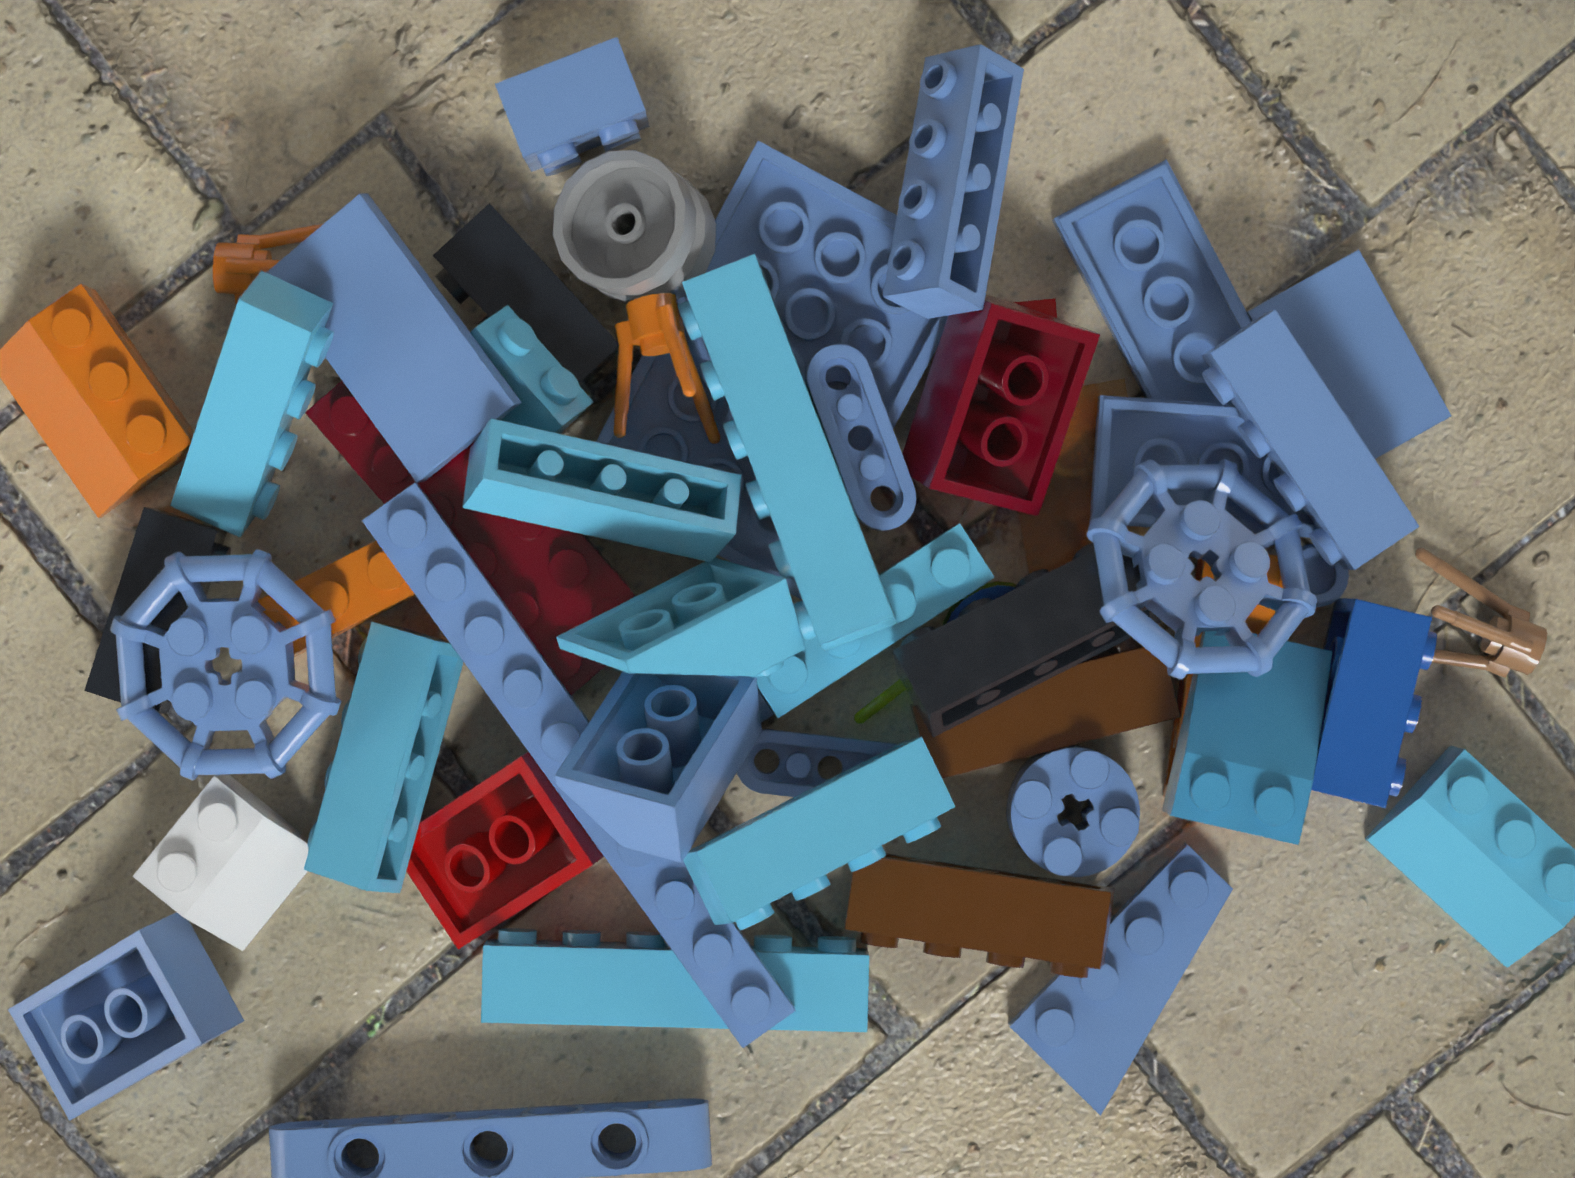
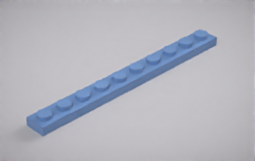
M415 482L363 519L364 525L742 1048L795 1012V1006L734 922L714 925L684 861L680 863L622 847L556 785L554 775L590 721L420 485Z

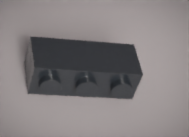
M490 203L433 254V257L444 267L435 275L437 280L460 304L471 297L487 314L478 324H481L508 305L520 319L529 324L538 340L562 367L575 376L581 388L618 355V342Z
M143 508L84 691L121 703L116 635L110 631L114 617L122 616L165 567V558L176 552H181L185 556L231 555V547L223 545L227 534L226 531L156 508ZM200 582L207 595L211 582ZM180 591L172 597L151 621L150 625L168 631L171 624L181 617L188 609V606ZM143 642L146 693L149 694L162 688L159 648ZM166 700L153 706V708L160 714L168 713L171 702Z

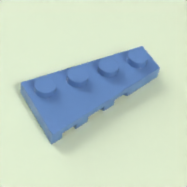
M1186 843L1111 918L1103 967L1101 969L1089 968L1088 978L1056 974L1008 1023L1009 1027L1100 1116L1233 890Z

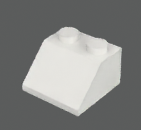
M215 775L133 877L183 918L243 951L308 872L304 870L308 855V838L231 775Z

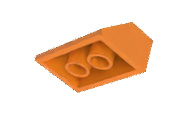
M83 284L78 285L29 319L0 349L1 380L98 518L109 513L186 459L195 431L95 289Z

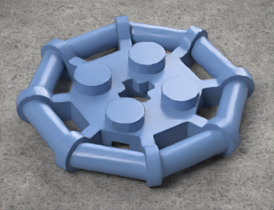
M1223 459L1219 464L1158 465L1153 460L1145 461L1135 466L1134 477L1102 516L1092 519L1089 524L1087 537L1094 543L1104 603L1100 613L1106 623L1115 622L1167 666V674L1175 678L1183 679L1186 674L1248 672L1254 677L1261 676L1271 670L1272 659L1302 620L1315 613L1317 598L1310 592L1299 534L1303 524L1297 514L1288 515L1237 472V464ZM1209 490L1206 501H1192L1188 505H1175L1168 491ZM1227 497L1266 530L1254 534L1225 510ZM1147 503L1156 521L1144 536L1128 531L1126 526L1144 504ZM1274 544L1283 588L1268 583L1267 572L1270 568V558L1265 549ZM1122 554L1132 558L1133 567L1137 564L1139 565L1141 580L1136 584L1137 591L1128 592ZM1188 557L1202 559L1208 563L1214 580L1208 576L1204 577L1200 582L1194 579L1190 574L1194 565ZM1259 604L1275 610L1276 613L1256 637L1252 635L1245 620ZM1145 606L1175 631L1174 638L1142 612L1140 608ZM1203 631H1217L1214 636L1225 635L1230 646L1196 647L1194 638Z
M257 549L253 554L185 556L181 552L171 554L165 558V567L122 616H115L110 631L116 635L121 707L117 708L116 711L121 721L128 719L180 767V776L195 780L198 775L266 774L270 779L280 776L286 771V763L329 715H337L341 700L336 697L331 632V623L335 622L336 619L331 609L324 611L271 562V554ZM243 581L244 586L240 598L207 599L200 582ZM262 589L299 624L287 629L279 621L274 623L263 612L266 609L258 603ZM180 591L188 606V609L181 617L171 624L168 631L150 625L151 621L172 597ZM306 636L309 685L295 680L293 641ZM143 642L159 648L162 688L149 694L146 693ZM220 647L229 648L230 657L241 659L243 665L242 670L232 674L231 681L222 679L221 673L213 668L212 660L219 657ZM286 698L300 702L303 706L274 738L266 721L273 713L272 711ZM169 700L173 705V709L180 717L192 721L197 726L192 743L155 710L153 706ZM248 730L255 745V748L209 749L215 731Z

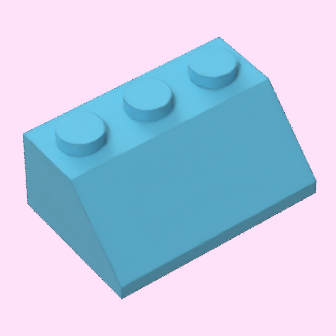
M1449 746L1365 838L1507 968L1564 928L1575 916V849L1465 749Z

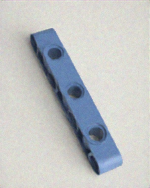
M696 1098L295 1121L275 1124L269 1127L271 1178H587L692 1171L708 1168L712 1165L709 1101ZM611 1124H624L634 1133L636 1143L627 1152L613 1153L602 1144L601 1131ZM485 1131L498 1133L506 1141L507 1155L495 1161L485 1160L475 1151L474 1137ZM360 1138L372 1142L379 1153L378 1164L370 1168H360L353 1164L347 1153V1145L351 1140Z

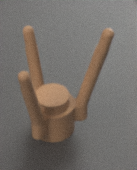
M1418 548L1415 551L1417 559L1503 616V618L1494 616L1488 624L1440 605L1433 606L1431 614L1435 618L1483 637L1481 651L1488 653L1489 656L1436 649L1432 662L1485 670L1504 678L1510 669L1526 675L1531 674L1539 663L1545 649L1547 629L1529 622L1530 612L1510 605L1443 559L1438 558L1425 548Z

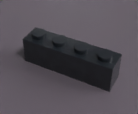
M1092 542L1077 551L1072 561L1050 572L1048 569L1034 571L1022 578L1014 590L994 600L982 598L970 603L959 613L958 618L937 629L928 626L914 631L902 641L901 647L893 650L897 675L932 737H935L1131 638V636L1115 622L1106 623L1100 613L1104 603L1094 543ZM1122 554L1128 592L1137 591L1136 584L1141 580L1139 565L1137 564L1133 567L1132 558ZM1145 606L1140 608L1157 624L1161 623V619Z

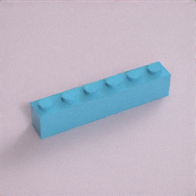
M755 254L682 282L688 297V301L678 304L682 320L691 341L700 337L704 339L711 360L700 364L713 399L716 400L725 396L734 420L723 423V427L736 460L748 456L755 473L756 480L746 483V487L759 520L771 516L780 540L769 543V548L780 576L786 579L794 576L802 601L794 603L793 606L805 641L817 637L822 649L827 651L897 624Z
M505 928L498 930V939H487L483 945L481 1023L729 1029L669 945L664 943V938L659 932H627L626 942H600V931L565 930L562 931V941L537 940V930ZM754 936V946L752 948L791 1000L796 1010L769 1030L867 1032L869 952L867 948H856V938L824 936L818 937V947H792L791 936Z

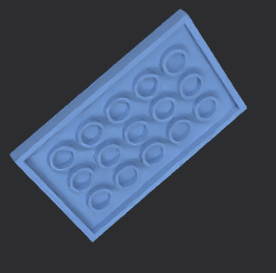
M757 141L715 219V252L706 273L755 254L804 381L809 362L821 349L835 344L848 345L857 349L869 363L892 428L894 429L939 345L948 316L927 319L883 297L888 259L897 219L896 214L768 145ZM687 295L677 299L678 304L688 301ZM683 322L685 337L720 433V442L717 444L709 442L692 396L687 397L682 391L670 353L658 356L642 355L631 375L626 435L623 438L615 437L613 432L615 413L613 409L596 442L741 475L736 535L718 555L732 563L780 576L769 548V543L780 540L771 516L759 520L746 487V483L756 480L755 473L748 456L736 460L723 427V423L734 420L725 396L716 400L713 399L700 366L701 363L711 360L704 339L700 337L691 341ZM832 367L827 370L825 379L830 388L843 390L847 387L849 376L843 368ZM854 427L849 431L848 442L853 449L863 451L870 446L871 435L863 427ZM794 576L786 579L790 594L802 600Z

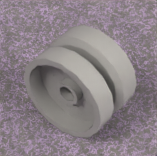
M636 150L608 151L585 162L565 182L554 207L553 238L562 262L575 276L612 299L627 304L636 298L659 293H671L676 295L677 299H680L686 295L682 282L704 274L707 271L715 252L716 222L708 200L690 181L674 172L659 159Z

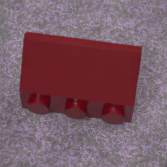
M985 295L983 310L948 315L902 452L910 476L929 489L1038 516L1100 334L990 295Z

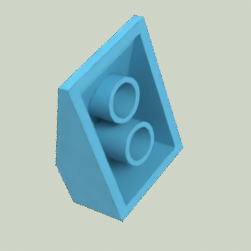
M714 558L711 562L705 561L556 637L559 648L627 673L763 677L777 672L783 667L784 660L806 649L786 578L718 558Z

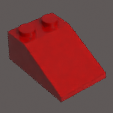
M526 752L420 822L406 872L459 950L601 860L604 855L531 754Z

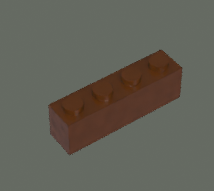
M1133 637L1108 649L1107 654L1092 657L935 737H932L914 703L910 704L918 738H923L942 779L1181 717L1171 676L1167 674V666Z
M886 853V856L853 872L845 930L861 932L860 943L872 946L898 948L899 938L924 942L923 953L930 955L961 958L962 948L987 952L986 962L994 965L1024 968L1025 958L1051 962L1049 971L1051 973L1069 977L1088 978L1089 968L1101 969L1105 963L1115 888Z

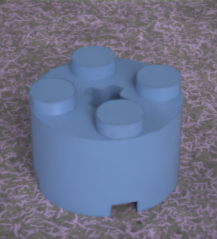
M1071 745L1033 755L1019 768L1009 789L1006 817L1013 838L1033 862L1056 875L1083 877L1106 870L1120 860L1127 852L1139 832L1140 805L1133 782L1118 763L1094 749ZM1069 794L1077 801L1087 800L1088 804L1081 811L1083 821L1075 826L1067 819L1060 821L1057 819V815L1064 810V804L1061 799Z

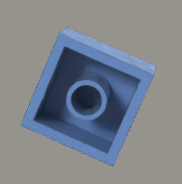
M617 37L495 83L521 154L531 172L542 168L546 176H552L567 171L582 163L579 156L580 153L603 145L605 153L624 149L641 140L639 131L650 127L646 110Z

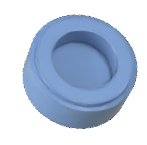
M1314 544L1303 545L1302 550L1310 592L1317 598L1316 607L1327 606L1339 599L1344 593L1348 584L1349 571L1343 569L1339 562L1330 566L1317 551Z

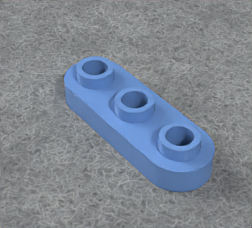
M843 344L827 346L817 352L809 362L805 374V383L858 521L876 531H887L904 524L912 515L916 505V490L871 368L864 355L857 349ZM841 367L848 373L849 383L845 389L834 390L827 385L825 375L828 369ZM863 427L870 433L871 444L866 450L858 451L850 446L848 434L852 428ZM876 487H885L891 491L894 500L889 510L879 511L872 506L870 496Z
M762 729L761 734L737 771V775L746 787L755 792L795 797L827 780L820 776L817 769L818 763L822 758L826 756L837 757L842 763V772L898 743ZM762 749H772L779 756V765L772 772H762L755 766L754 758Z

